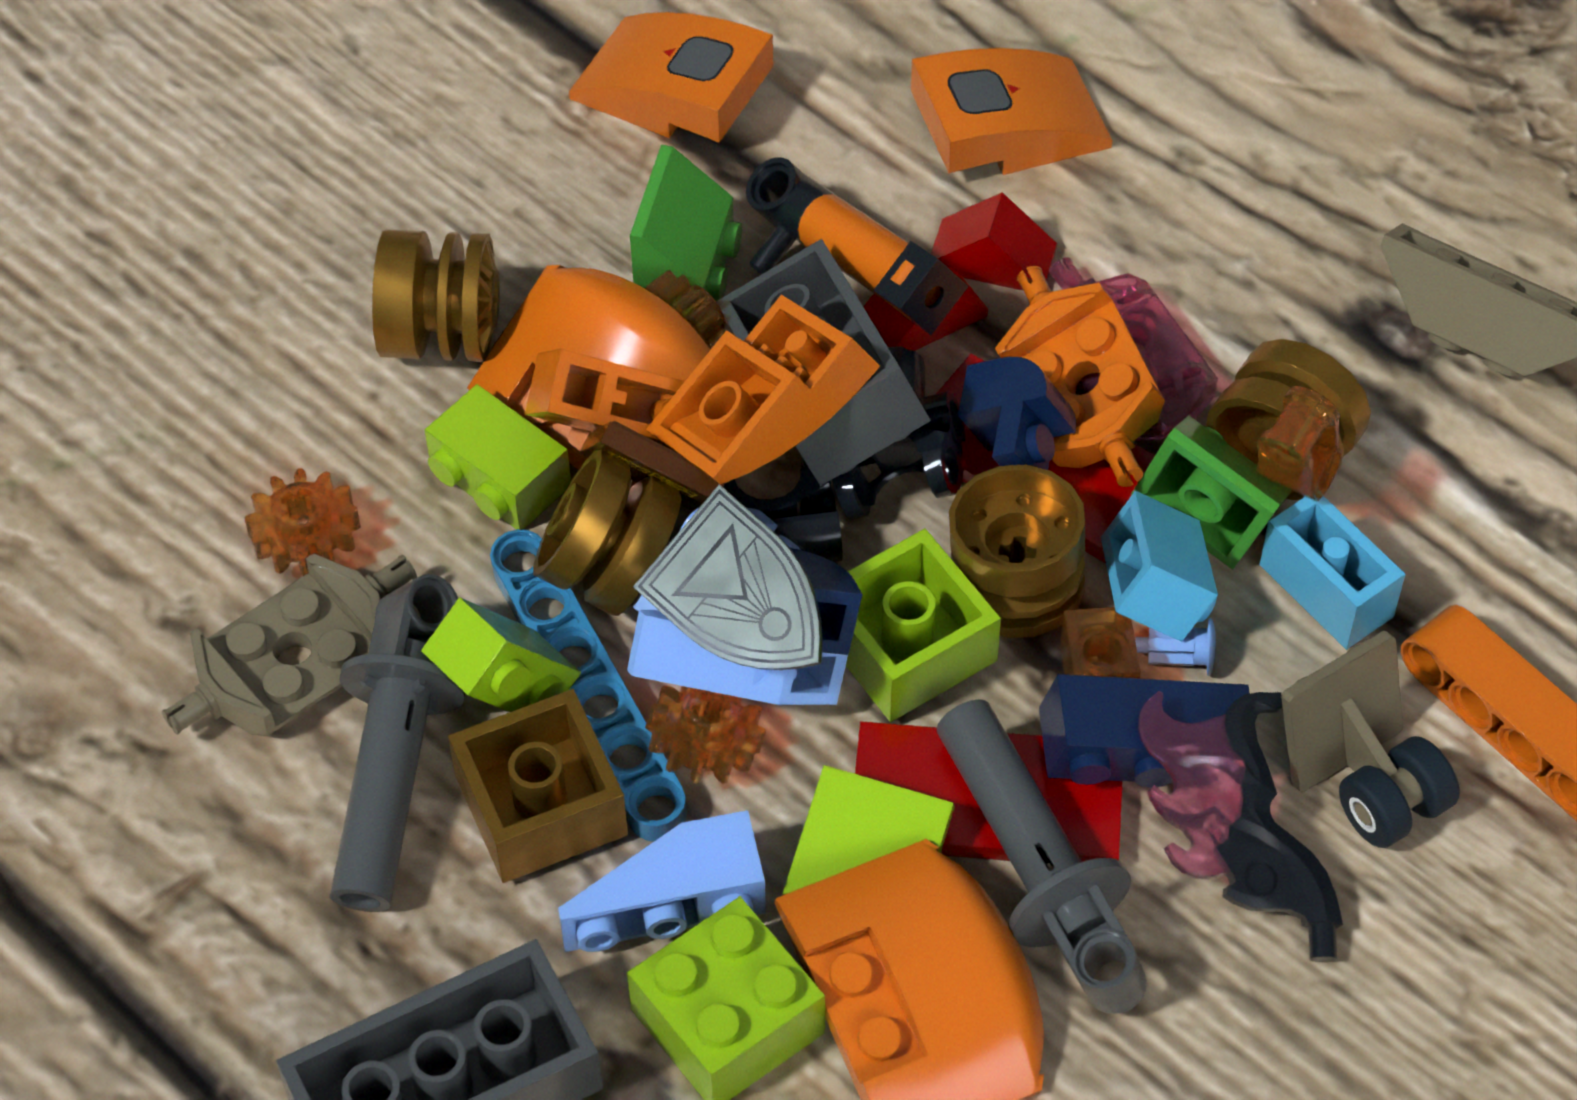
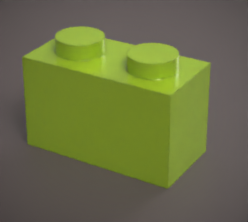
M478 384L424 429L429 453L428 465L433 474L449 487L457 485L472 496L477 506L493 520L501 518L516 530L525 529L556 501L571 483L568 449Z
M461 597L457 599L421 650L468 696L509 712L568 691L581 674L572 663L534 629Z

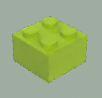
M926 528L848 571L862 592V598L846 667L890 723L998 661L1000 616Z
M741 896L627 972L631 1011L704 1100H731L825 1034V995Z

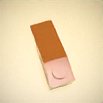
M562 348L541 352L537 355L524 415L592 432L609 422L616 421L666 446L652 436L646 428L685 381Z

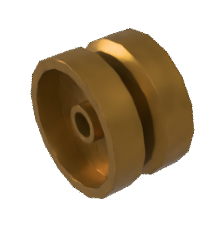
M1277 339L1262 342L1248 356L1236 373L1235 381L1222 392L1208 411L1206 426L1219 432L1230 446L1252 462L1263 465L1271 470L1278 481L1292 490L1286 499L1295 501L1301 500L1316 489L1322 492L1328 486L1341 467L1343 457L1355 447L1368 428L1371 409L1366 392L1356 378L1331 355L1307 343Z
M603 450L594 451L572 479L547 525L535 557L533 575L562 590L573 587L583 579L585 602L612 616H619L639 594L633 586L663 552L669 541L681 505L680 491L652 476L645 477L630 489V465Z

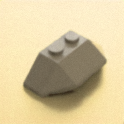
M1403 223L1384 235L1380 246L1412 324L1429 332L1427 337L1433 343L1455 351L1462 348L1484 357L1483 363L1488 368L1507 376H1516L1518 373L1527 376L1577 358L1576 301L1423 234Z

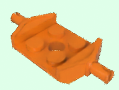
M1038 266L1027 267L1026 269L1031 279H1028L1022 270L1017 277V281L1025 292L1029 306L995 347L996 352L1001 358L1022 357L1037 364L1072 407L1076 417V433L1053 438L1055 453L1052 461L1058 467L1082 469L1105 459L1110 464L1117 478L1118 485L1121 487L1132 486L1134 484L1129 474H1132L1137 482L1143 477V471L1131 451L1135 447L1133 441L1158 422L1165 399L1111 295L1099 282L1051 292L1043 276L1042 269ZM1090 373H1100L1098 383L1094 389L1083 395L1075 394L1076 387L1084 376Z

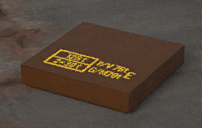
M616 421L609 422L589 433L579 454L589 458L594 451L603 450L630 465L632 481L637 483L645 477L652 476L680 491L681 506L690 511L701 507L717 486L720 485L682 455Z

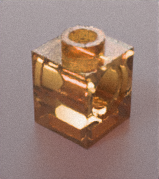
M1115 607L1064 611L1060 648L1065 675L1140 679L1141 671L1132 619L1116 613ZM1092 662H1104L1111 666L1099 667L1093 665Z

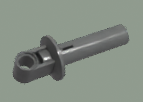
M422 575L385 595L376 607L375 623L368 654L359 655L347 660L341 668L339 680L342 687L352 696L368 703L330 891V899L346 908L366 912H381L390 908L427 715L454 711L464 702L465 692L421 651L458 599L450 583L437 575ZM414 606L419 611L420 617L417 615Z
M977 699L956 706L940 720L937 725V734L1028 891V894L1018 903L1011 914L1009 928L1020 945L1026 947H1044L1057 944L1088 1000L1098 1010L1110 1014H1119L1131 1010L1142 1000L1147 987V979L1131 941L1113 912L1129 891L1131 885L1129 872L1121 861L1113 858H1097L1082 862L990 704L986 700ZM1052 867L1053 870L1049 871L1047 868ZM1120 962L1126 964L1122 973L1113 980L1098 981L1094 979L1097 971L1107 963Z

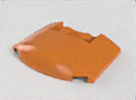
M547 265L467 386V389L470 390L478 384L568 449L569 463L579 470L588 459L579 454L588 434L592 431L524 415L538 353L562 348L685 381L711 350V346L700 332L675 308L655 294L625 278L592 268H565L561 265ZM631 480L630 489L636 484V482Z
M925 839L775 898V906L804 971L825 995V1019L861 1100H1025L1042 1091L1044 1074H1039L1044 1046L1043 1018L1036 987L1023 951L1017 939L1013 936L1008 922L983 887L962 866L939 852L940 848Z

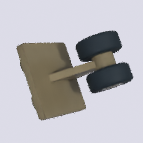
M1381 631L1362 644L1352 647L1339 658L1309 676L1299 679L1291 687L1283 691L1281 699L1292 785L1300 792H1305L1342 768L1350 767L1354 772L1345 777L1340 783V801L1352 826L1370 844L1379 848H1387L1407 836L1413 824L1411 810L1422 817L1435 818L1458 802L1460 789L1456 774L1444 754L1429 740L1419 736L1410 737L1393 747L1388 754L1381 745L1399 734L1403 729L1396 638L1387 631Z

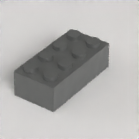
M822 239L716 301L734 335L744 341L782 294L853 338L880 365V368L858 393L831 419L796 445V448L820 486L841 474L849 472L857 464L894 442L905 439L913 431L931 421Z
M537 938L276 1060L289 1100H582L603 1089L599 1053Z

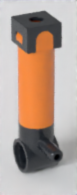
M777 157L761 163L753 171L747 182V201L757 212L775 226V229L750 261V266L760 274L775 267L796 240L808 247L822 239L843 273L889 303L906 319L930 335L934 333L968 288V285L938 258L914 242L910 241L908 243L804 174L788 159Z

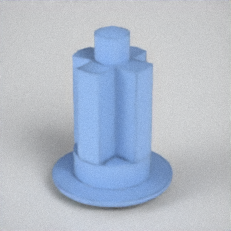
M1208 618V628L1193 627L1182 642L1149 627V637H1136L1133 647L1136 653H1148V665H1207V676H1210L1214 668L1216 656L1214 622L1212 618Z

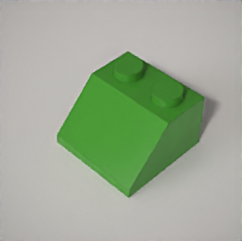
M661 145L630 233L633 283L663 299L680 312L690 323L706 325L712 303H717L716 301L725 295L728 269L724 266L727 257L736 258L742 237V223L734 221L732 195L674 147Z
M1188 415L1167 436L1131 495L1134 491H1138L1200 520L1207 551L1233 570L1292 490L1278 481L1271 470L1263 465L1255 464L1230 446L1219 432L1210 427L1203 426Z

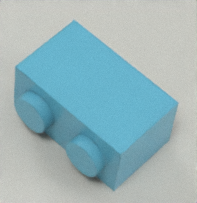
M1317 489L1268 521L1259 565L1346 650L1394 617L1405 573Z
M1134 491L1101 536L1115 611L1182 642L1197 622H1203L1208 618L1218 596L1200 520L1138 491Z

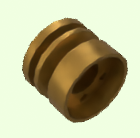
M390 229L382 231L375 257L372 287L373 335L376 351L379 356L420 359L425 354L431 332H436L440 353L444 360L453 361L457 358L463 336L467 360L484 362L489 354L492 334L498 322L500 304V278L495 264L494 247L490 234H472L465 258L463 240L460 233L450 232L446 234L439 259H433L432 246L426 231Z
M1030 465L998 466L975 475L957 491L949 509L951 559L1000 616V636L1007 638L1036 637L1059 628L1077 611L1085 593V516L1082 500L1073 486L1054 472Z

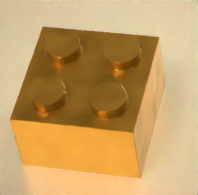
M574 688L448 735L455 777L502 883L628 836L624 794Z

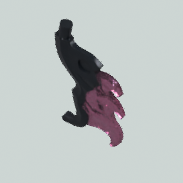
M1158 691L1142 707L1139 713L1138 729L1141 741L1148 753L1164 766L1173 780L1174 790L1170 796L1154 785L1147 791L1148 797L1155 810L1168 823L1180 829L1191 844V848L1188 851L1175 843L1166 846L1164 851L1171 864L1181 873L1195 879H1213L1226 876L1230 885L1223 889V898L1234 905L1249 911L1287 912L1301 919L1302 926L1308 927L1309 960L1313 962L1336 961V929L1343 926L1337 894L1329 875L1314 853L1279 826L1270 814V805L1277 795V791L1268 764L1256 738L1255 721L1260 713H1276L1282 708V693L1255 692L1245 694L1235 700L1227 708L1224 715L1204 722L1190 724L1175 721L1163 712L1162 700L1164 694Z

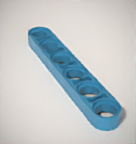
M517 529L506 532L498 537L491 547L490 559L495 581L518 623L534 629L558 652L571 646H580L590 652L591 656L587 663L577 667L581 674L569 690L574 688L582 707L588 699L597 695H608L618 702L616 710L607 717L593 718L588 715L586 716L624 794L626 819L630 828L637 836L647 841H656L680 823L686 822L687 805L683 787L571 588L562 590L534 576L533 567L523 572H512L503 566L505 559L515 552L524 551L536 556L542 538L529 530ZM545 598L556 599L564 605L559 615L548 620L537 619L529 613V609L535 602ZM624 745H636L647 753L646 758L641 764L630 769L615 766L610 761V756L614 750ZM656 795L665 796L675 804V809L671 815L657 821L648 820L638 812V807L645 799Z

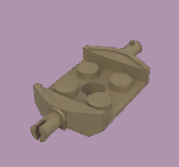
M313 553L306 558L308 574L206 639L199 628L190 632L200 684L195 686V692L190 693L169 708L162 710L165 721L173 729V732L178 735L182 730L210 712L215 719L222 716L252 735L269 736L342 687L339 680L342 665L353 657L365 655L369 652L375 623V611L379 601L385 595L417 578L413 565L409 560L407 561L404 555H400L398 559L372 576L369 574L363 576L356 570ZM300 646L311 651V654L305 661L296 665L283 664L278 661L280 654L291 647Z

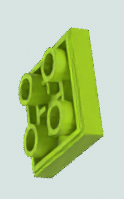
M823 765L783 895L925 839L940 848L939 852H941L955 808L954 803Z

